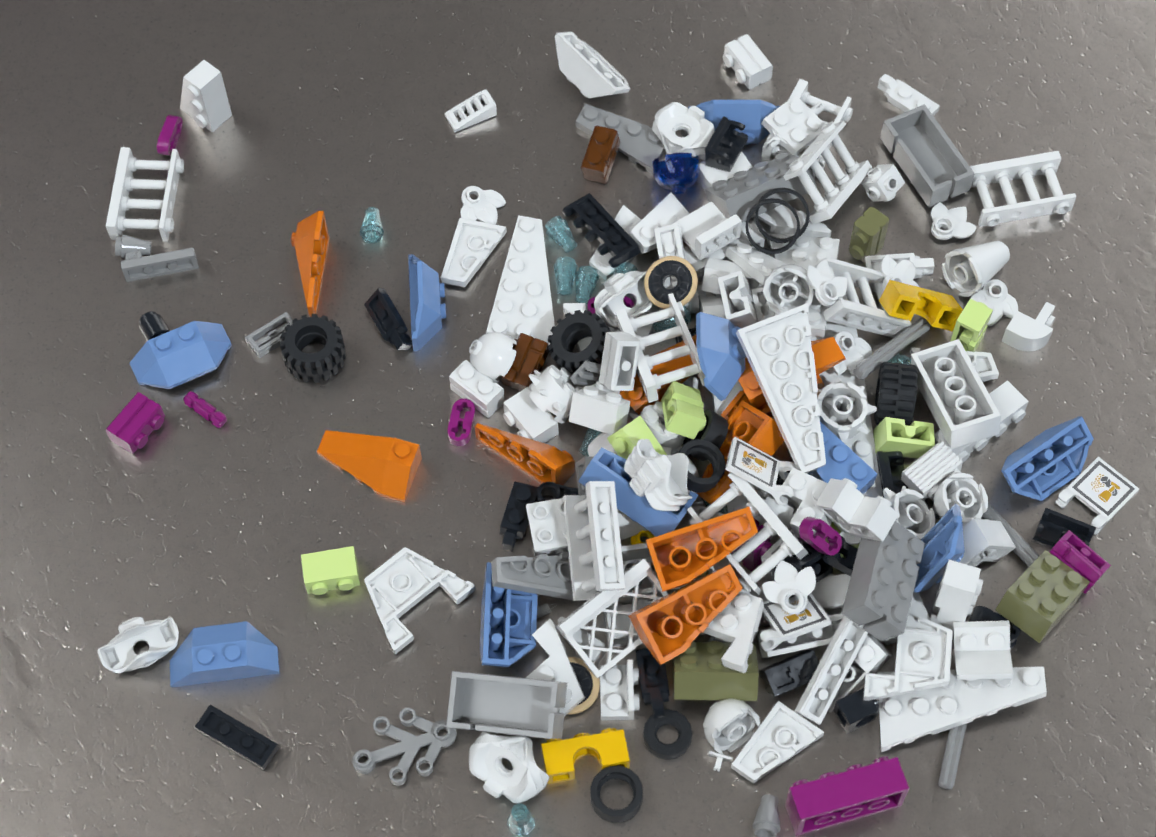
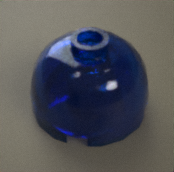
M692 153L665 155V160L659 162L658 157L652 162L657 184L665 190L672 191V194L675 195L686 193V189L691 188L700 176L699 156L696 155L695 158H692Z

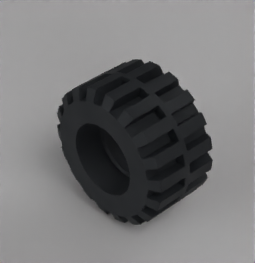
M575 310L573 315L569 312L565 314L566 318L563 320L561 318L556 321L558 325L556 327L553 326L550 330L553 335L548 336V342L550 343L548 350L560 368H565L573 375L585 361L601 364L605 336L607 332H611L603 319L596 313L592 314L588 310H585L583 313L580 310ZM585 337H592L586 349L573 353L574 346L578 341Z
M307 314L302 315V319L298 320L295 318L292 320V325L287 324L285 327L286 333L281 334L280 348L285 366H287L289 373H293L294 377L298 380L303 377V381L308 383L310 380H314V383L320 382L319 379L322 378L326 381L330 379L329 375L333 374L335 376L338 373V368L343 367V360L346 359V349L339 326H336L334 320L328 321L327 316L322 315L319 318L318 314H312V317H307ZM320 343L325 345L323 349L316 353L302 352V349L309 344Z
M892 362L882 363L879 369L874 406L877 407V411L874 412V420L876 425L885 417L905 419V425L910 426L912 423L918 382V373L915 365Z

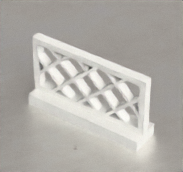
M645 559L638 560L624 571L625 589L621 591H599L555 626L596 678H599L642 643L640 637L632 642L633 636L639 635L633 632L634 626L631 620L629 632L614 630L616 614L630 615L636 612L637 597L652 599L651 603L669 594L667 591H662L659 580L649 569L650 566ZM646 576L653 584L652 596L638 594L639 582ZM634 587V593L627 592ZM657 590L662 595V597L657 596ZM622 595L633 597L631 612L617 611L618 599ZM613 603V609H612V610L606 609L607 607H609V606ZM601 612L612 613L610 629L596 628L597 615ZM592 620L591 627L585 626L588 622ZM580 629L591 630L589 646L579 645L572 635ZM595 631L610 632L608 649L593 647ZM614 633L629 635L628 645L625 649H612ZM582 649H589L588 656ZM593 650L607 652L606 664L599 670L592 662ZM612 652L619 653L611 659Z

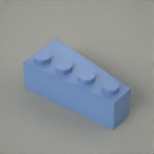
M820 422L826 465L807 474L826 483L830 479H849L858 486L857 490L864 494L873 486L877 473Z
M601 448L591 460L578 482L585 486L589 481H614L618 510L629 516L631 520L642 525L656 537L674 531L687 513V509L691 507L698 497V494L690 491L688 494L693 498L689 499L686 504L681 505L677 511L655 510L651 507L645 495L639 497L629 485L632 477L624 471L626 459Z

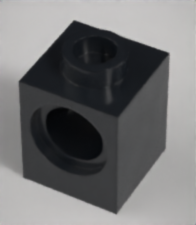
M864 688L835 703L833 711L847 734L876 720L879 711L877 699L863 700Z

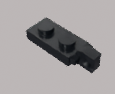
M378 288L364 306L384 340L395 345L397 350L408 351L413 346L410 336L406 334L408 328L386 290Z
M514 481L500 525V535H504L502 541L503 550L513 552L516 540H523V537H526L529 527L526 505L537 502V486Z
M648 649L636 650L642 698L645 705L652 704L654 719L665 717L663 702H669L670 696L665 663L660 665Z

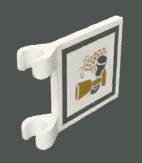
M734 436L725 470L772 494L776 502L782 506H786L788 503V499L782 495L793 497L794 491L791 487L776 485L778 474L785 481L789 475L786 471H791L792 468L797 469L795 463L779 461Z
M1097 457L1059 494L1055 503L1059 507L1064 508L1075 496L1098 515L1091 523L1092 526L1096 527L1094 534L1097 535L1114 515L1139 491V488L1100 457Z
M812 593L807 596L808 603L806 608L797 614L786 612L781 604L773 603L769 600L763 602L762 615H764L774 630H766L760 634V638L763 641L761 642V647L764 651H771L783 641L831 625V619ZM791 595L789 601L792 605H797L799 598L796 595Z

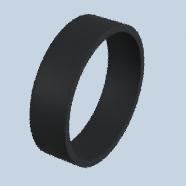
M776 188L768 191L761 197L759 202L779 192L791 193L803 202L806 208V220L800 230L799 238L807 229L810 218L809 208L805 199L798 192L789 188ZM759 208L756 209V224L764 237L776 243H788L793 239L794 235L788 238H776L767 234L762 229L758 220Z
M770 198L758 202L752 207L746 218L748 240L757 250L766 254H778L788 250L794 245L800 233V221L797 212L789 203L781 199ZM768 203H779L786 206L793 212L797 220V229L793 239L787 245L778 249H766L759 246L750 236L748 229L749 220L754 211Z

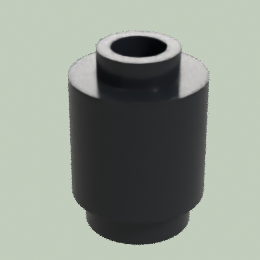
M154 311L146 312L139 319V328L147 341L170 331L162 316Z

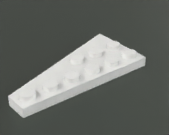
M518 215L486 333L500 332L513 339H518L520 333H524L533 338L543 340L550 345L548 336L553 335L550 330L555 325L542 219Z
M767 233V234H769L770 236H773V237H776V238H788V237L793 236V235ZM801 235L791 248L782 253L771 255L773 258L786 264H795L807 270V266L811 265L814 267L818 264L819 260L825 257L837 260L840 239ZM767 239L768 246L771 249H778L788 244L776 243ZM815 294L808 312L811 336L825 337L827 321L823 312L829 306L822 305L817 300Z
M808 303L739 329L736 332L797 470L804 473L826 465L823 433L820 426V406H818L817 400L818 387L814 352H812L810 336L812 334L808 320Z
M1044 667L1013 668V678L977 679L975 681L958 680L956 669L950 670V681L947 686L879 698L881 752L890 750L892 746L901 743H911L916 738L928 734L934 735L972 722L973 719L980 716H990L996 714L998 710L1010 706L1016 707L1046 697ZM895 671L877 672V674L895 676Z

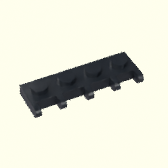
M590 193L563 208L562 213L566 217L572 214L576 215L577 218L573 221V225L576 228L586 226L589 232L586 233L585 238L589 242L597 239L602 244L597 249L600 255L610 253L613 256L609 260V265L612 268L641 253L639 245Z

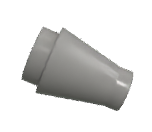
M122 235V237L116 236L115 256L125 258L126 253L140 251L142 256L151 255V241Z
M774 795L762 796L761 804L752 825L755 830L754 834L757 837H777V833L781 830L778 798Z

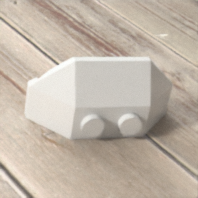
M573 32L556 33L555 42L559 69L566 75L568 81L574 83L581 90L585 97L595 98L629 92L631 88L628 86L627 80L586 42L579 40Z

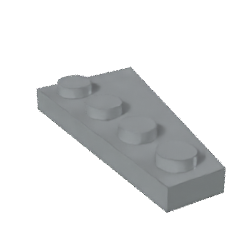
M585 104L576 119V127L590 136L595 126L617 130L618 137L620 138L618 151L627 155L629 160L636 165L639 163L646 167V171L653 175L665 148L653 132L652 127Z
M560 553L557 556L539 554L536 557H527L526 555L496 557L491 562L492 585L494 587L573 600L569 553Z

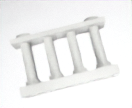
M799 79L789 100L796 95L805 105L814 106L818 102H822L825 106L824 111L837 115L834 124L843 120L846 122L850 120L853 109L850 108L852 98L847 97L842 107L811 96L810 92H807L808 82ZM769 134L766 142L772 138L771 134ZM832 142L828 145L829 150L832 146ZM779 144L771 151H767V148L765 149L763 146L761 161L768 162L780 153L790 152ZM798 153L796 157H800L802 154ZM820 154L817 160L824 169L826 162Z
M844 120L835 124L834 122H829L824 125L818 137L799 159L789 165L790 169L783 176L785 180L798 176L815 204V209L810 213L809 218L812 224L831 219L872 169L868 160L861 163L854 162L840 139L838 133L846 125ZM831 142L846 166L844 173L828 148ZM820 154L836 178L834 186L817 160ZM809 167H811L825 190L824 198H822L806 172Z
M129 147L120 148L106 221V229L111 240H116V236L121 237L122 231H125L126 228L159 229L163 242H168L169 232H173L174 229L172 215L179 175L184 171V161L180 159L177 149H172L170 161L137 160L136 157H133ZM137 169L169 170L167 180L133 179L132 177L133 171ZM133 189L165 190L164 200L129 199V191ZM129 208L162 209L160 220L126 219L125 212Z
M1059 151L970 166L975 173L971 187H977L984 206L978 221L979 227L996 226L999 223L1055 213L1064 214L1072 211L1076 194L1063 195L1055 174L1061 161ZM1045 175L1054 197L1040 199L1032 176ZM1023 179L1030 201L1017 203L1009 181ZM1000 183L1007 205L994 207L986 185Z
M829 257L818 261V263L823 260L828 261L833 277L842 276L847 278L846 295L848 301L842 297L838 298L832 306L823 312L826 321L895 338L911 326V322L908 320L889 316L882 305V310L877 308L871 291L876 292L878 299H880L883 293L882 282L884 280L881 272ZM855 287L860 288L865 305L860 304Z
M673 293L668 294L669 308L635 319L628 317L625 308L615 311L620 332L629 333L641 341L636 372L649 403L659 400L657 389H660L661 385L698 374L702 386L705 385L703 379L706 377L700 366L697 348L683 318L685 316L681 301L676 302ZM671 317L674 318L677 325L676 327L642 338L635 334L637 328ZM678 336H682L685 343L684 346L650 357L642 352L647 346ZM686 355H690L693 365L659 376L657 374L652 375L650 371L655 365Z
M730 472L728 476L733 481L729 485L731 488L700 514L692 507L688 508L687 511L692 516L689 521L694 525L709 520L735 497H741L743 494L750 502L746 506L750 507L752 515L757 517L761 514L766 520L763 524L764 528L733 554L727 555L726 558L742 576L739 581L748 592L753 589L759 595L763 591L756 582L788 555L791 557L795 554L801 560L808 552L746 480ZM778 534L784 541L780 544L781 548L748 574L739 562L771 535L774 537Z
M589 481L585 484L586 495L563 496L573 601H588L599 591H621L625 589L614 481Z

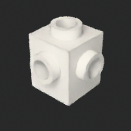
M894 164L877 165L867 173L868 176L861 182L872 202H888L896 196V192L905 183Z

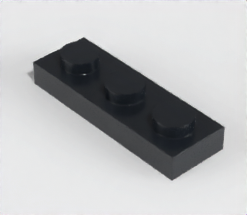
M211 704L194 726L195 730L262 770L267 767L279 749V745Z

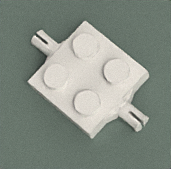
M795 95L764 118L761 124L772 136L771 139L764 143L765 149L767 148V151H771L779 144L794 156L800 153L822 132L821 128L826 125L817 116L825 110L824 104L818 102L812 108H809Z

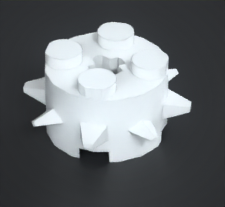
M550 365L542 373L534 370L535 375L529 374V378L533 382L527 388L531 391L529 393L530 398L541 411L545 412L548 410L556 415L553 420L561 424L565 423L570 416L573 392L583 388L573 384L570 379L572 374L563 367L559 370L554 365Z
M840 377L835 379V382L830 383L822 390L818 389L817 400L818 406H820V422L846 444L847 439H851L859 432L866 434L870 432L864 422L868 415L877 411V407L867 403V397L864 393L865 387L863 385L858 387L851 382L843 384Z
M657 401L654 405L644 407L639 416L629 413L633 419L639 416L643 418L667 455L676 454L682 448L681 444H683L686 437L666 430L662 402Z
M905 486L897 494L888 488L883 490L884 498L891 502V508L899 514L895 521L921 540L936 522L933 509L928 510L925 501L922 500L924 496L915 490L906 489Z

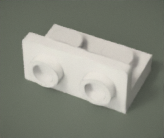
M627 659V665L612 666L600 676L601 720H634V710H639V694H634L633 685L639 684L638 668H633V659Z

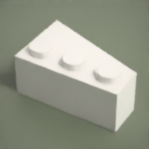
M203 60L183 77L180 109L191 116L201 128L206 127L212 133L232 116L221 72Z
M948 560L936 592L930 621L952 630V648H954L953 622H965L966 617L971 616L973 606L975 607L977 597L980 595L983 580L979 579L980 568Z

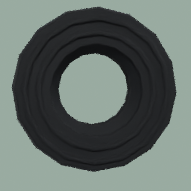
M666 709L664 710L665 717L654 719L653 714L649 717L644 726L643 739L650 753L658 758L669 760L678 758L687 751L691 745L693 733L691 724L684 715L678 711ZM664 725L675 727L678 731L677 740L671 744L661 742L657 737L659 728Z

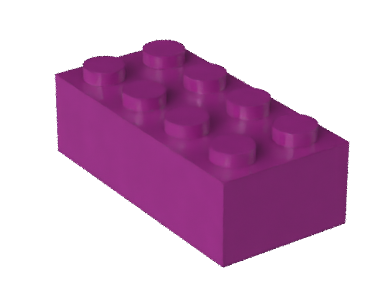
M885 756L874 760L871 765L862 767L861 764H856L848 767L846 772L839 774L827 772L814 781L809 782L808 779H803L793 783L792 787L789 788L785 807L795 836L902 806L909 791V786L898 757L889 759Z

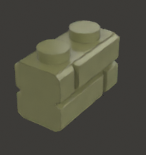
M869 207L853 225L849 252L855 259L862 262L865 261L866 256H875L883 248L888 229L889 217L874 207Z

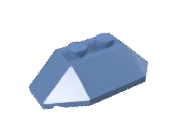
M711 100L700 103L696 107L704 111V119L713 123L715 130L723 116L728 117L729 120L744 124V130H735L748 135V141L745 145L759 144L770 134L761 123L764 118L780 106H775L763 100Z
M412 254L408 255L411 337L413 351H419L442 329V319L446 318V305L441 304V298L445 297V285L439 282V274Z
M699 312L696 314V343L700 366L706 377L703 379L704 384L711 393L720 401H723L745 370L746 355L736 335L737 330L741 328L732 324L728 319Z
M193 321L148 340L129 364L139 385L172 389L216 370L232 344L222 324Z
M1079 416L1046 429L1007 456L1001 471L1013 493L1042 501L1081 473L1089 446H1091L1094 438L1083 417Z
M956 503L921 539L925 546L921 563L916 564L919 567L913 593L928 590L934 583L938 584L942 579L948 560L960 562L964 556L962 515L960 506Z
M489 562L486 563L481 606L482 665L510 667L536 647V639L532 634L537 630L538 596L534 593L494 587L492 585V567Z
M247 621L193 628L170 659L171 688L280 674L278 647Z

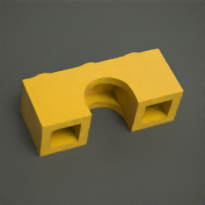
M889 280L879 299V302L889 316L911 321L913 315L917 314L925 318L932 327L949 331L954 330L956 321L963 311L952 295Z
M607 728L602 730L601 733L593 735L579 733L570 739H549L546 743L541 744L545 773L549 775L547 784L574 780V764L577 759L583 756H592L597 759L601 770L609 766L630 767L623 729Z

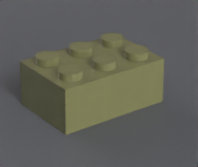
M1045 550L1009 587L995 611L1040 643L1075 605L1090 581Z
M693 641L685 652L673 658L674 700H726L733 698L742 701H757L759 672L756 643H752L753 649L752 653L748 656L747 671L742 673L723 666L721 658L732 643Z

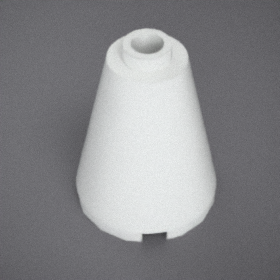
M993 241L952 250L944 257L946 258L945 263L942 264L944 278L951 289L956 288L961 292L959 295L970 297L978 293L1009 261V248L1001 241Z

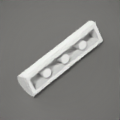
M844 615L794 710L797 714L821 725L868 634L863 629L864 624L859 626Z

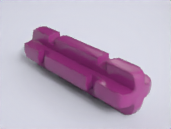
M190 391L184 396L185 405L191 409L194 408L196 413L207 421H212V424L217 428L223 427L227 422L225 414L221 411H216V408L203 398H198L199 396L196 393Z

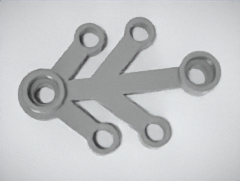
M412 708L401 710L399 714L400 721L404 726L409 727L413 725L426 732L425 734L415 736L391 725L386 717H378L373 722L376 734L387 735L400 742L372 752L365 749L357 751L352 759L354 769L360 774H368L373 771L377 762L404 753L398 766L392 768L389 773L391 782L399 786L405 783L407 779L406 774L419 749L430 745L425 757L420 758L416 763L418 774L429 776L433 771V764L441 748L448 747L455 741L457 736L456 728L446 727L447 720H439L432 723L417 716ZM406 714L413 715V718L409 721L403 719ZM379 723H386V728L382 730L377 728ZM441 729L448 731L445 736L438 735V731ZM362 756L368 757V761L364 764L358 762ZM423 763L430 765L429 769L425 771L421 770L420 766ZM397 772L403 774V777L399 780L393 778V775Z

